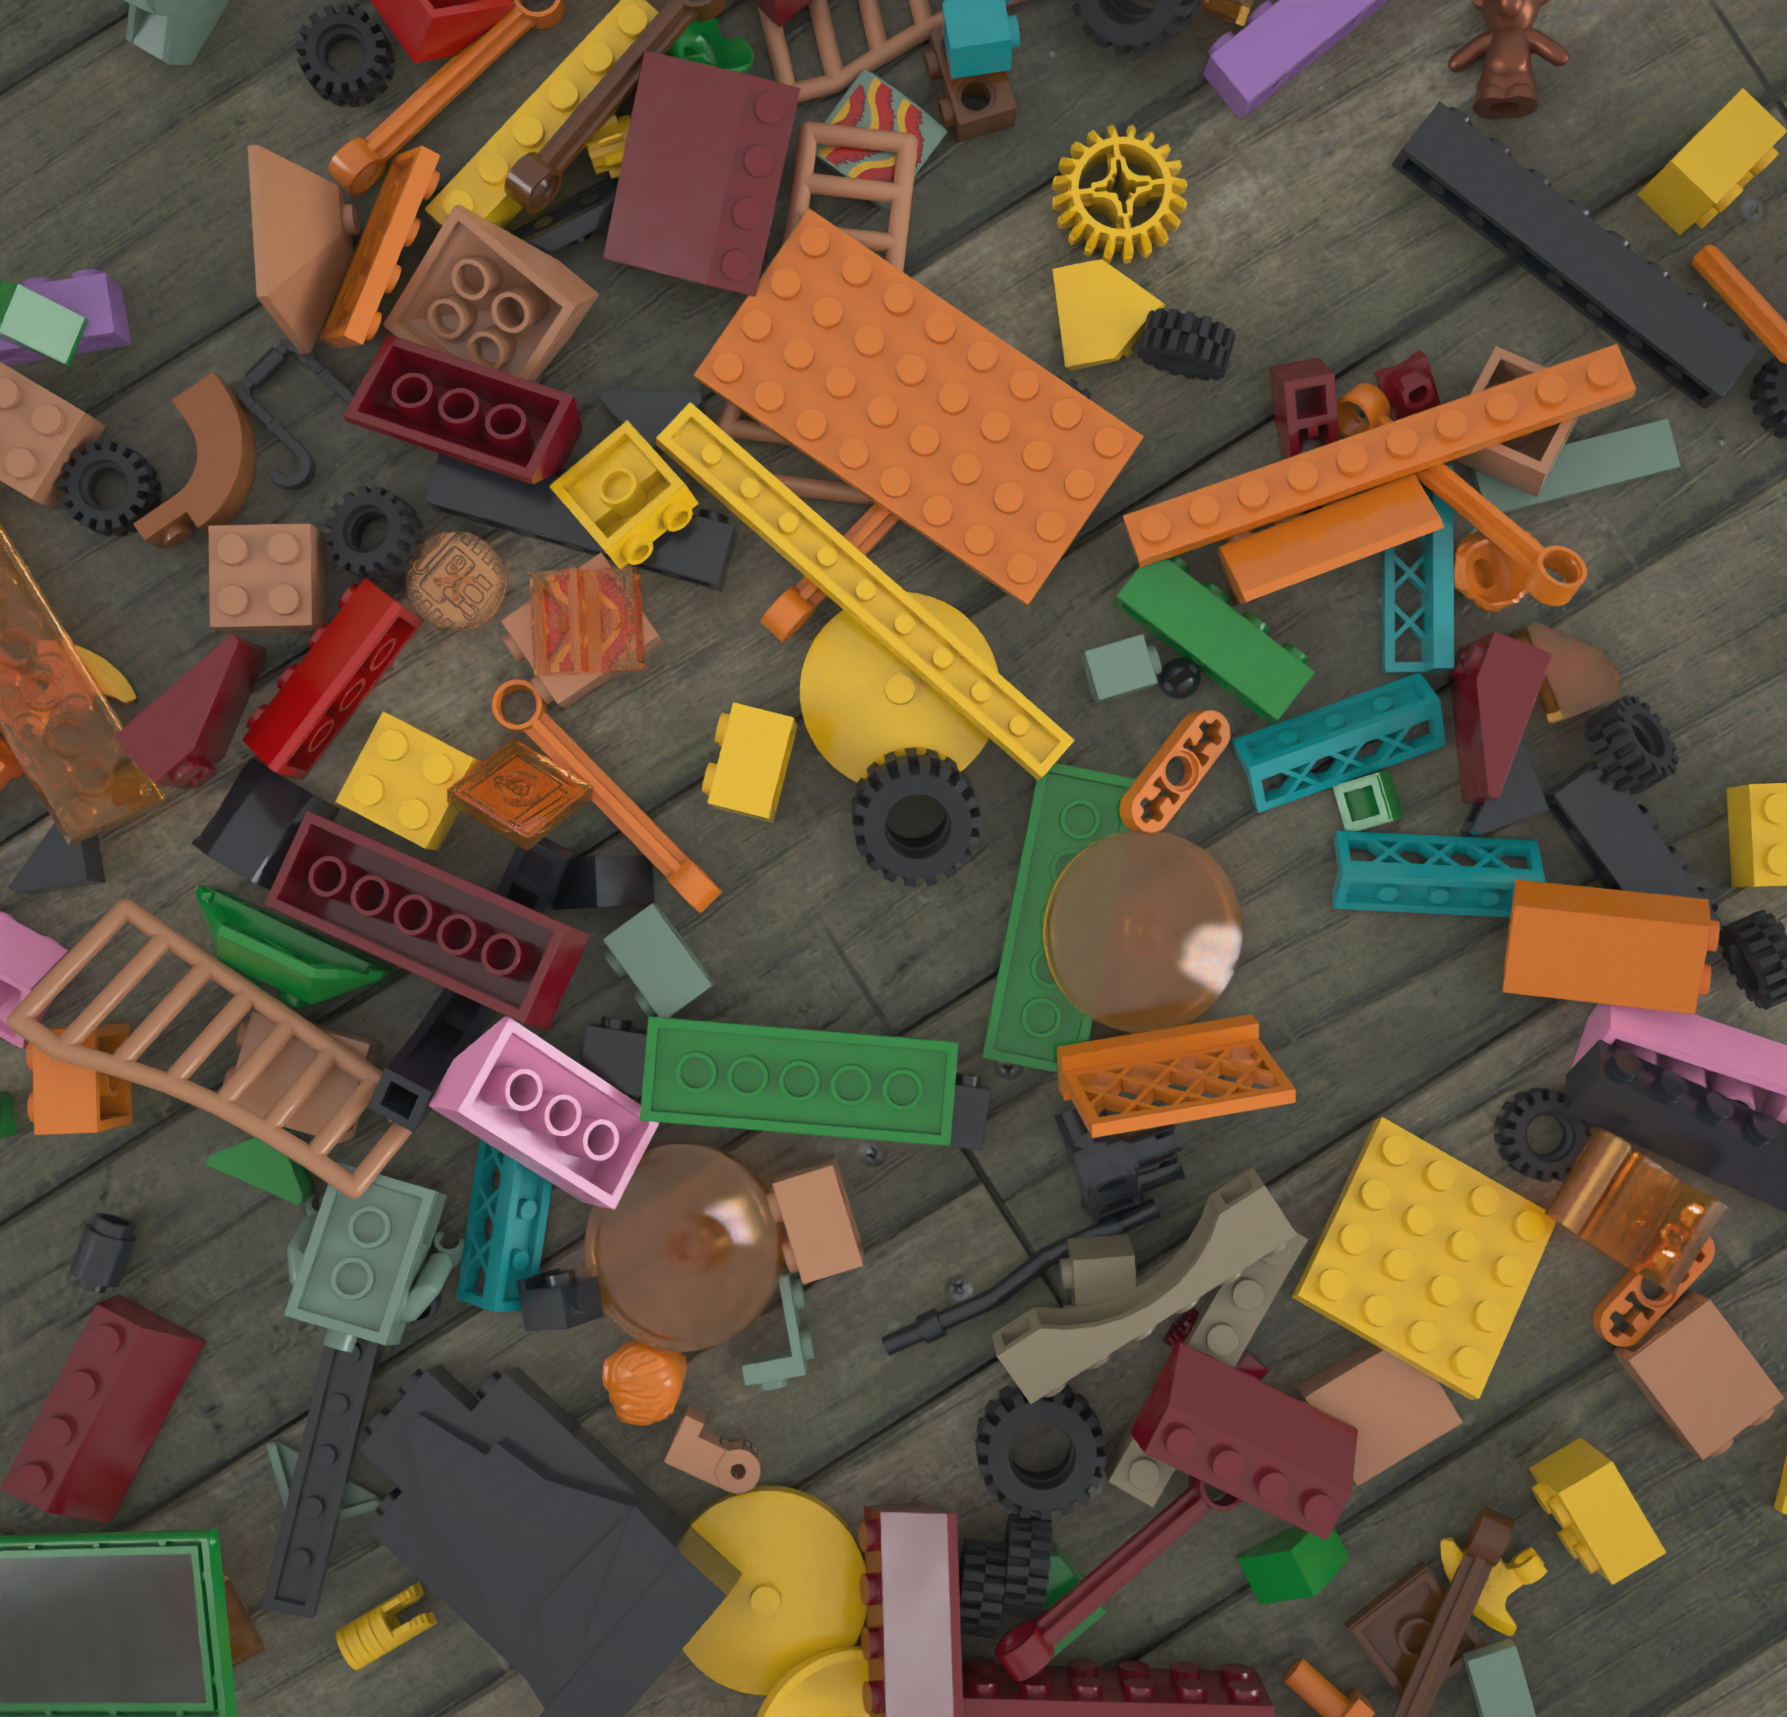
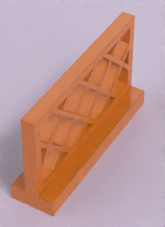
M1252 1014L1057 1047L1059 1092L1064 1101L1072 1100L1092 1138L1296 1103V1089L1259 1040V1023ZM1224 1075L1238 1080L1234 1083L1218 1079V1076ZM1173 1083L1188 1087V1089L1181 1091L1169 1088L1168 1086ZM1256 1083L1271 1088L1257 1089L1250 1086ZM1121 1092H1125L1138 1097L1135 1100H1131L1118 1095ZM1203 1092L1219 1095V1097L1208 1098L1200 1095ZM1155 1100L1171 1105L1158 1107L1150 1104ZM1103 1109L1121 1113L1104 1117L1098 1116Z

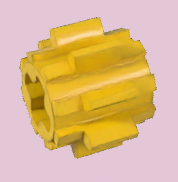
M614 113L586 145L597 175L609 172L611 179L619 177L631 119L629 114L617 118Z

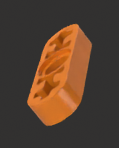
M1197 710L1188 713L1181 720L1122 797L1119 811L1121 820L1127 828L1136 832L1154 833L1162 830L1169 823L1227 747L1230 740V726L1224 715L1214 710ZM1200 724L1209 725L1206 730V734L1210 738L1208 742H1199L1203 735L1202 730L1199 728ZM1183 746H1193V748L1188 750ZM1173 757H1178L1184 765L1183 779L1177 785H1172L1166 777V766ZM1160 791L1163 792V793H1165V794H1167V796H1157V795L1159 794ZM1142 800L1151 801L1147 808L1152 814L1150 819L1140 818L1144 812L1140 805Z
M1676 1224L1670 1227L1596 1306L1592 1321L1597 1334L1615 1346L1628 1347L1636 1344L1710 1265L1715 1254L1714 1242L1706 1231L1689 1224ZM1682 1238L1691 1241L1696 1239L1692 1247L1697 1253L1693 1258L1684 1255L1679 1257L1683 1249L1678 1243ZM1663 1257L1672 1262L1679 1257L1672 1265L1681 1270L1678 1276L1670 1267L1660 1263ZM1660 1271L1666 1281L1665 1290L1659 1297L1648 1299L1641 1291V1281L1647 1273ZM1630 1294L1636 1302L1646 1306L1647 1309L1642 1313V1311L1634 1307L1632 1308L1634 1304L1625 1300V1298ZM1615 1311L1622 1315L1628 1312L1624 1321L1629 1326L1624 1332L1618 1329H1613L1610 1332L1614 1326L1610 1316Z

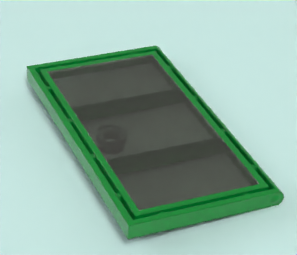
M216 1529L0 1535V1717H238L218 1531Z

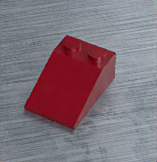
M1495 631L1468 644L1467 648L1461 647L1454 658V668L1450 670V675L1455 677L1451 688V701L1462 802L1474 805L1499 799L1553 653Z
M231 634L113 737L154 784L186 790L190 787L192 789L201 787L216 774L217 769L214 766L227 753L267 653L261 646Z

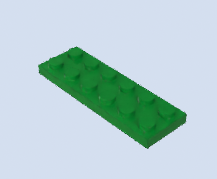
M1055 763L1039 781H1035L981 1055L982 1058L1058 1073L1057 1047L1089 1041L1130 829L1121 820L1119 807L1122 797L1136 779Z
M649 1016L640 1121L950 1146L959 1042Z

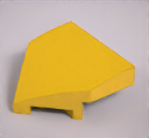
M1102 259L1052 269L1065 368L1070 371L1119 361L1122 355L1129 358L1133 352L1132 346L1143 332L1149 311H1156V309L1165 306L1159 299Z

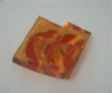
M626 566L621 570L617 567L588 571L571 568L529 573L534 675H583L645 670L640 568Z

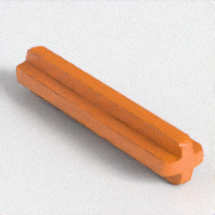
M1711 244L1703 247L1693 257L1691 261L1692 266L1781 363L1787 365V322L1717 247Z

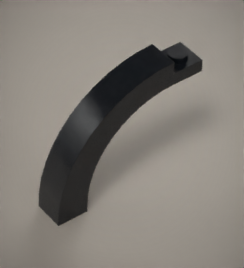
M544 836L527 849L518 844L496 893L549 915L561 890L562 885H560V882L574 852ZM444 987L418 1028L384 1068L368 1108L414 1133L431 1112L432 1108L428 1104L453 1059L483 1035L496 1011Z

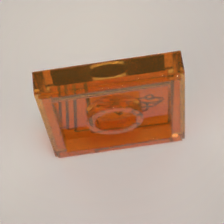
M513 738L447 789V802L528 851L592 798L593 785Z

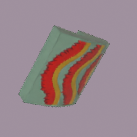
M865 68L823 122L835 125L905 132L915 135L918 140L915 175L948 132L940 123L909 98ZM817 144L815 160L834 176L894 182L897 153ZM871 201L883 213L891 209V203Z

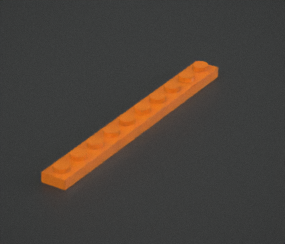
M1618 344L1126 514L1123 516L1124 525L1139 567L1142 568L1633 398L1636 387Z

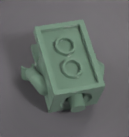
M336 1162L351 1173L356 1170V1167ZM379 1174L363 1195L356 1199L345 1196L328 1184L319 1211H316L318 1196H309L306 1202L307 1217L301 1220L287 1246L289 1282L293 1289L284 1316L327 1328L323 1345L338 1350L353 1352L357 1337L382 1345H399L406 1323L416 1320L441 1292L452 1267L457 1266L462 1261L465 1240L460 1238L457 1247L445 1249L442 1247L445 1232H438L436 1234L448 1195ZM433 1240H434L433 1254L430 1255L429 1258H428V1255H429V1252H430V1249H431V1246H432V1243H433Z

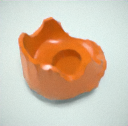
M1482 532L1468 534L1460 539L1458 545L1454 547V589L1462 593L1466 599L1473 601L1477 608L1490 612H1500L1501 609L1518 603L1529 592L1524 580L1527 570Z
M645 1331L620 1346L611 1356L604 1360L603 1385L609 1391V1401L613 1405L617 1419L622 1423L640 1426L651 1425L661 1420H666L674 1412L675 1405L683 1388L688 1366L686 1365V1354L682 1353V1347L679 1343L673 1342L670 1336L663 1335L662 1332Z

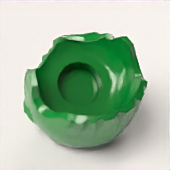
M715 17L707 21H693L665 53L667 56L740 73H745L750 68L754 58L751 46L743 37L727 39L721 35L718 29L719 20Z

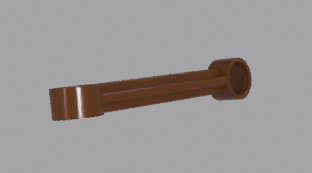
M669 0L540 152L527 153L515 163L506 178L504 185L505 193L531 214L545 209L555 198L561 187L562 173L637 87L644 50L665 55L693 21L713 19L721 13L727 0H703L699 2Z
M1482 1506L1477 1513L1465 1542L1464 1554L1392 1717L1428 1716L1490 1572L1498 1564L1507 1547L1514 1525L1513 1519L1486 1506Z

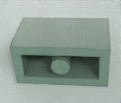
M650 904L603 939L609 948L604 953V957L620 978L626 974L630 976L639 989L633 996L648 1017L658 1015L659 1017L671 1018L716 985L658 904Z

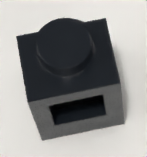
M556 1268L517 1280L525 1331L569 1329L604 1317L597 1276L576 1277L574 1269L561 1271V1268Z

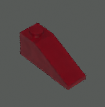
M1320 358L1269 367L1273 414L1282 460L1339 441L1335 373ZM1322 505L1304 511L1303 515L1322 508Z

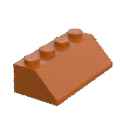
M1413 473L1370 488V490L1351 497L1350 495L1324 504L1322 508L1303 515V512L1275 521L1273 522V527L1255 533V530L1252 529L1225 539V545L1215 550L1237 606L1444 528L1441 517Z

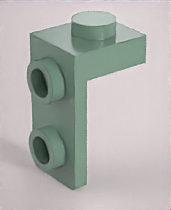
M788 1267L780 1268L778 1280L791 1348L748 1355L744 1357L742 1363L745 1386L758 1384V1389L761 1391L782 1388L789 1384L788 1378L806 1375L807 1360L815 1359L811 1329H801L798 1309L806 1308L803 1283L801 1278L792 1279V1273L789 1272Z

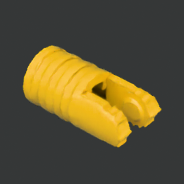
M420 1582L411 1585L337 1629L336 1639L339 1649L352 1669L356 1671L362 1669L437 1624L433 1612L419 1614L402 1626L395 1615L415 1604L424 1596Z

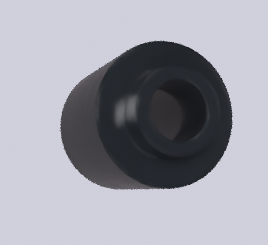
M96 1213L93 1222L86 1224L69 1269V1273L77 1278L75 1284L78 1287L90 1292L105 1293L107 1287H118L120 1285L136 1242V1237L133 1235L136 1225L133 1222L112 1214Z

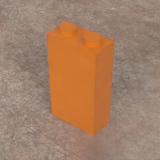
M1515 879L1504 960L1503 992L1695 1014L1698 996L1708 995L1711 965L1705 964L1707 951L1716 952L1720 923L1717 920H1711L1709 899Z

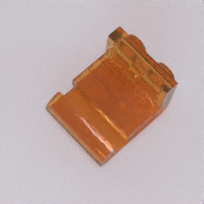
M1597 1127L1545 1210L1544 1215L1616 1263L1674 1295L1728 1206L1717 1198L1677 1179L1647 1156L1630 1150L1632 1146L1624 1140Z

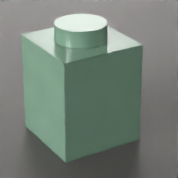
M1143 634L1084 651L1080 657L1094 705L1150 689L1158 683L1156 674L1162 673L1156 647L1154 644L1146 646Z

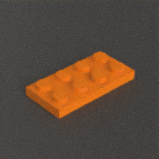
M421 145L393 157L318 340L334 348L363 345L365 339L370 341L376 334L382 319V313L377 311L384 292L390 294L399 279L401 266L396 264L403 246L409 247L418 233L421 220L415 216L422 199L427 201L437 187L440 173L435 168L441 155Z

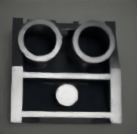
M251 758L241 770L214 817L191 844L210 858L244 878L271 890L306 811L334 821L340 808L315 796L275 773L258 760Z

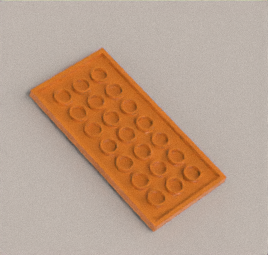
M808 208L759 279L756 296L748 295L694 374L695 380L1026 607L1031 603L1144 438L1143 435L810 208Z

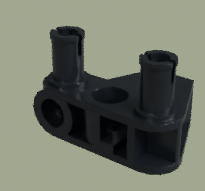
M1076 1108L1054 1116L1057 1130L1093 1223L1107 1215L1131 1206L1137 1207L1141 1205V1199L1144 1198L1143 1193L1179 1179H1185L1180 1161H1177L1178 1155L1176 1151H1183V1146L1178 1132L1175 1133L1174 1129L1176 1127L1174 1124L1144 1129L1128 1136L1125 1132L1092 1138ZM1103 1109L1098 1114L1099 1117L1110 1116L1106 1109Z

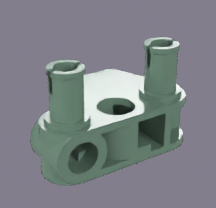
M124 0L130 4L126 40L168 65H192L230 0Z

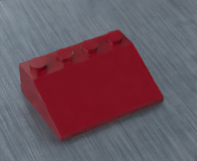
M644 50L603 258L755 297L801 88Z

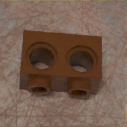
M943 26L930 29L929 49L923 51V60L929 80L934 81L938 79L943 97L937 98V104L944 128L953 127L957 143L1013 127L1017 106L1006 71L951 79L943 38ZM970 96H978L984 99L988 105L982 110L972 111L967 109L962 102Z

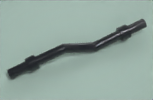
M1149 1199L1141 1203V1205L1121 1213H1113L1102 1217L1096 1224L1041 1248L990 1289L939 1312L936 1308L917 1315L916 1322L882 1337V1342L888 1355L891 1356L924 1340L928 1344L947 1336L946 1330L1002 1306L1047 1269L1059 1263L1061 1258H1069L1068 1239L1121 1235L1161 1217L1154 1199Z

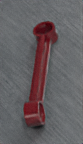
M1189 1475V1488L1036 1620L1023 1622L1005 1634L997 1643L994 1655L1013 1681L1020 1682L1032 1677L1051 1660L1056 1644L1210 1510L1230 1511L1239 1506L1243 1500L1227 1493L1220 1500L1212 1501L1206 1494L1205 1482Z

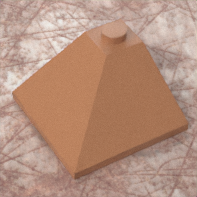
M259 145L248 146L257 298L300 354H310L354 254L353 235H359L360 232L357 208L354 203L349 204L338 185Z
M458 204L452 209L383 326L398 338L535 382L574 334L599 296V293L557 259Z

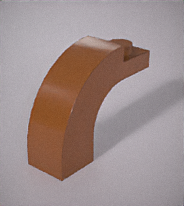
M213 371L171 400L189 425L196 441L197 460L190 480L176 495L133 524L144 541L160 549L165 546L171 548L187 540L193 532L191 528L195 525L207 534H209L208 526L228 525L243 506L253 483L256 468V442L251 421L229 384Z

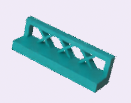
M1420 480L1418 481L1441 517L1444 528L1416 538L1421 543V557L1410 568L1395 554V546L1381 551L1382 674H1416L1419 672L1421 674H1442L1454 668L1453 508ZM1420 565L1421 579L1414 573ZM1395 568L1402 574L1396 581ZM1406 579L1421 592V606L1410 617L1395 604V590ZM1420 615L1421 629L1414 623ZM1395 617L1402 623L1396 631ZM1406 629L1421 642L1422 662H1395V640Z
M1419 672L1232 739V745L1237 760L1247 774L1253 806L1257 813H1261L1446 746L1440 698ZM1428 720L1429 734L1412 740L1404 738L1413 725ZM1374 739L1383 741L1375 753L1365 757L1356 755L1364 743ZM1327 756L1336 758L1328 770L1317 774L1309 772L1318 759ZM1279 773L1289 775L1281 787L1264 793L1263 779Z
M1336 831L1334 839L1338 867L1332 891L1334 909L1510 917L1515 879L1546 882L1537 840ZM1349 849L1367 850L1377 858L1374 861H1351ZM1402 852H1417L1427 861L1424 864H1413L1399 855ZM1453 854H1465L1478 863L1475 866H1461L1449 857ZM1504 856L1525 857L1527 869L1511 868L1500 861V859Z
M482 1139L479 1141L456 1299L491 1312L522 1311L517 1280L539 1273L552 1183ZM498 1166L501 1177L499 1188L495 1191L492 1178L493 1171ZM490 1216L493 1230L492 1237L488 1241L484 1231L486 1219ZM481 1267L486 1276L483 1293L476 1291L478 1271Z

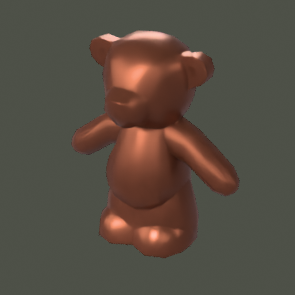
M1472 0V4L1483 12L1484 20L1489 30L1479 34L1453 53L1448 60V68L1454 73L1460 72L1478 59L1485 57L1484 68L1477 84L1473 105L1474 112L1479 116L1493 119L1525 117L1534 113L1537 110L1538 100L1531 54L1540 56L1554 66H1563L1569 61V53L1563 45L1540 30L1532 28L1539 9L1550 0Z

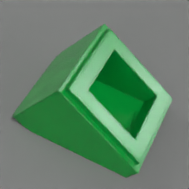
M1390 770L1333 786L1345 831L1356 832L1403 818L1402 807Z

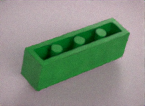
M1174 556L1142 568L1139 567L1112 604L1182 658L1192 661L1200 672L1270 725L1278 721L1315 673L1306 666L1309 661L1308 657L1289 643L1285 642L1281 646L1266 635L1269 631L1267 625L1253 614L1244 612L1243 615H1240L1227 605L1229 597L1219 587L1209 581L1200 584L1186 573L1189 570V566L1180 557Z

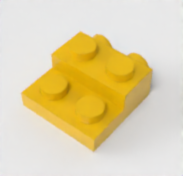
M628 420L549 486L620 570L628 563L637 565L645 561L653 551V542L667 530L675 532L684 528L692 518V509L699 504L686 484Z

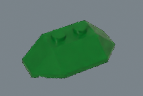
M199 885L195 895L218 959L229 967L234 968L235 971L259 987L264 982L279 989L277 998L290 1005L305 1009L308 1003L311 1005L326 1003L389 980L394 974L395 969L215 885Z

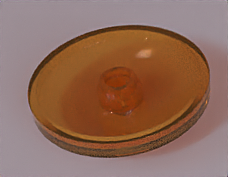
M1125 831L1109 835L1089 845L1060 874L1052 889L1045 910L1043 928L1044 948L1049 968L1058 987L1079 1011L1092 1020L1107 1027L1131 1033L1177 1027L1187 1024L1205 1012L1219 998L1229 983L1236 968L1241 949V912L1234 888L1220 865L1201 847L1185 838L1167 832Z
M701 1144L663 1145L644 1152L615 1210L593 1205L585 1236L586 1267L589 1276H597L603 1309L616 1325L646 1345L662 1350L688 1352L716 1346L734 1338L747 1329L761 1315L770 1302L780 1279L784 1258L782 1249L784 1235L782 1223L775 1224L769 1208L767 1193L770 1192L757 1174L741 1160L718 1148Z

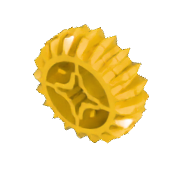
M1112 124L1107 127L1105 140L1092 130L1087 135V146L1076 141L1071 145L1070 149L1072 158H1061L1058 169L1063 175L1055 176L1052 183V189L1060 194L1053 197L1052 209L1063 212L1057 220L1059 229L1074 227L1068 237L1070 245L1078 244L1082 239L1087 241L1084 250L1086 257L1092 256L1097 247L1104 250L1102 258L1105 262L1110 263L1114 251H1119L1123 263L1127 264L1132 261L1134 248L1143 258H1147L1152 253V243L1156 246L1164 247L1169 239L1166 231H1177L1181 220L1176 214L1183 213L1187 205V201L1179 195L1186 191L1187 181L1186 179L1175 177L1182 168L1180 160L1165 162L1171 150L1169 143L1161 145L1157 149L1152 147L1155 138L1153 131L1148 132L1144 136L1143 141L1135 138L1136 128L1133 124L1128 126L1125 137H1118L1117 129ZM1107 162L1108 168L1104 180L1091 183L1090 188L1079 189L1080 181L1091 169ZM1126 162L1139 167L1147 173V176L1132 173ZM1115 178L1121 195L1127 196L1123 211L1122 203L1118 200L1117 194L1111 193ZM1159 200L1157 212L1145 223L1132 228L1133 210L1146 206L1148 201ZM1101 213L1107 216L1113 228L1099 223L1090 214Z

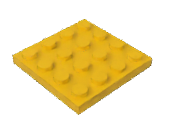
M1381 1117L1375 1120L1292 1298L1468 1399L1476 1400L1482 1394L1559 1217Z

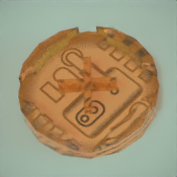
M453 531L432 535L424 541V544H420L416 548L422 553L418 560L411 558L409 561L413 568L406 573V591L409 602L420 617L440 629L462 632L478 628L495 616L505 600L508 580L502 559L488 542L473 533Z

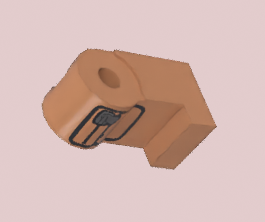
M688 1405L667 1449L664 1463L727 1492L741 1494L753 1489L759 1481L762 1465L761 1453L758 1448L750 1441L744 1439L731 1441L704 1428L707 1413Z

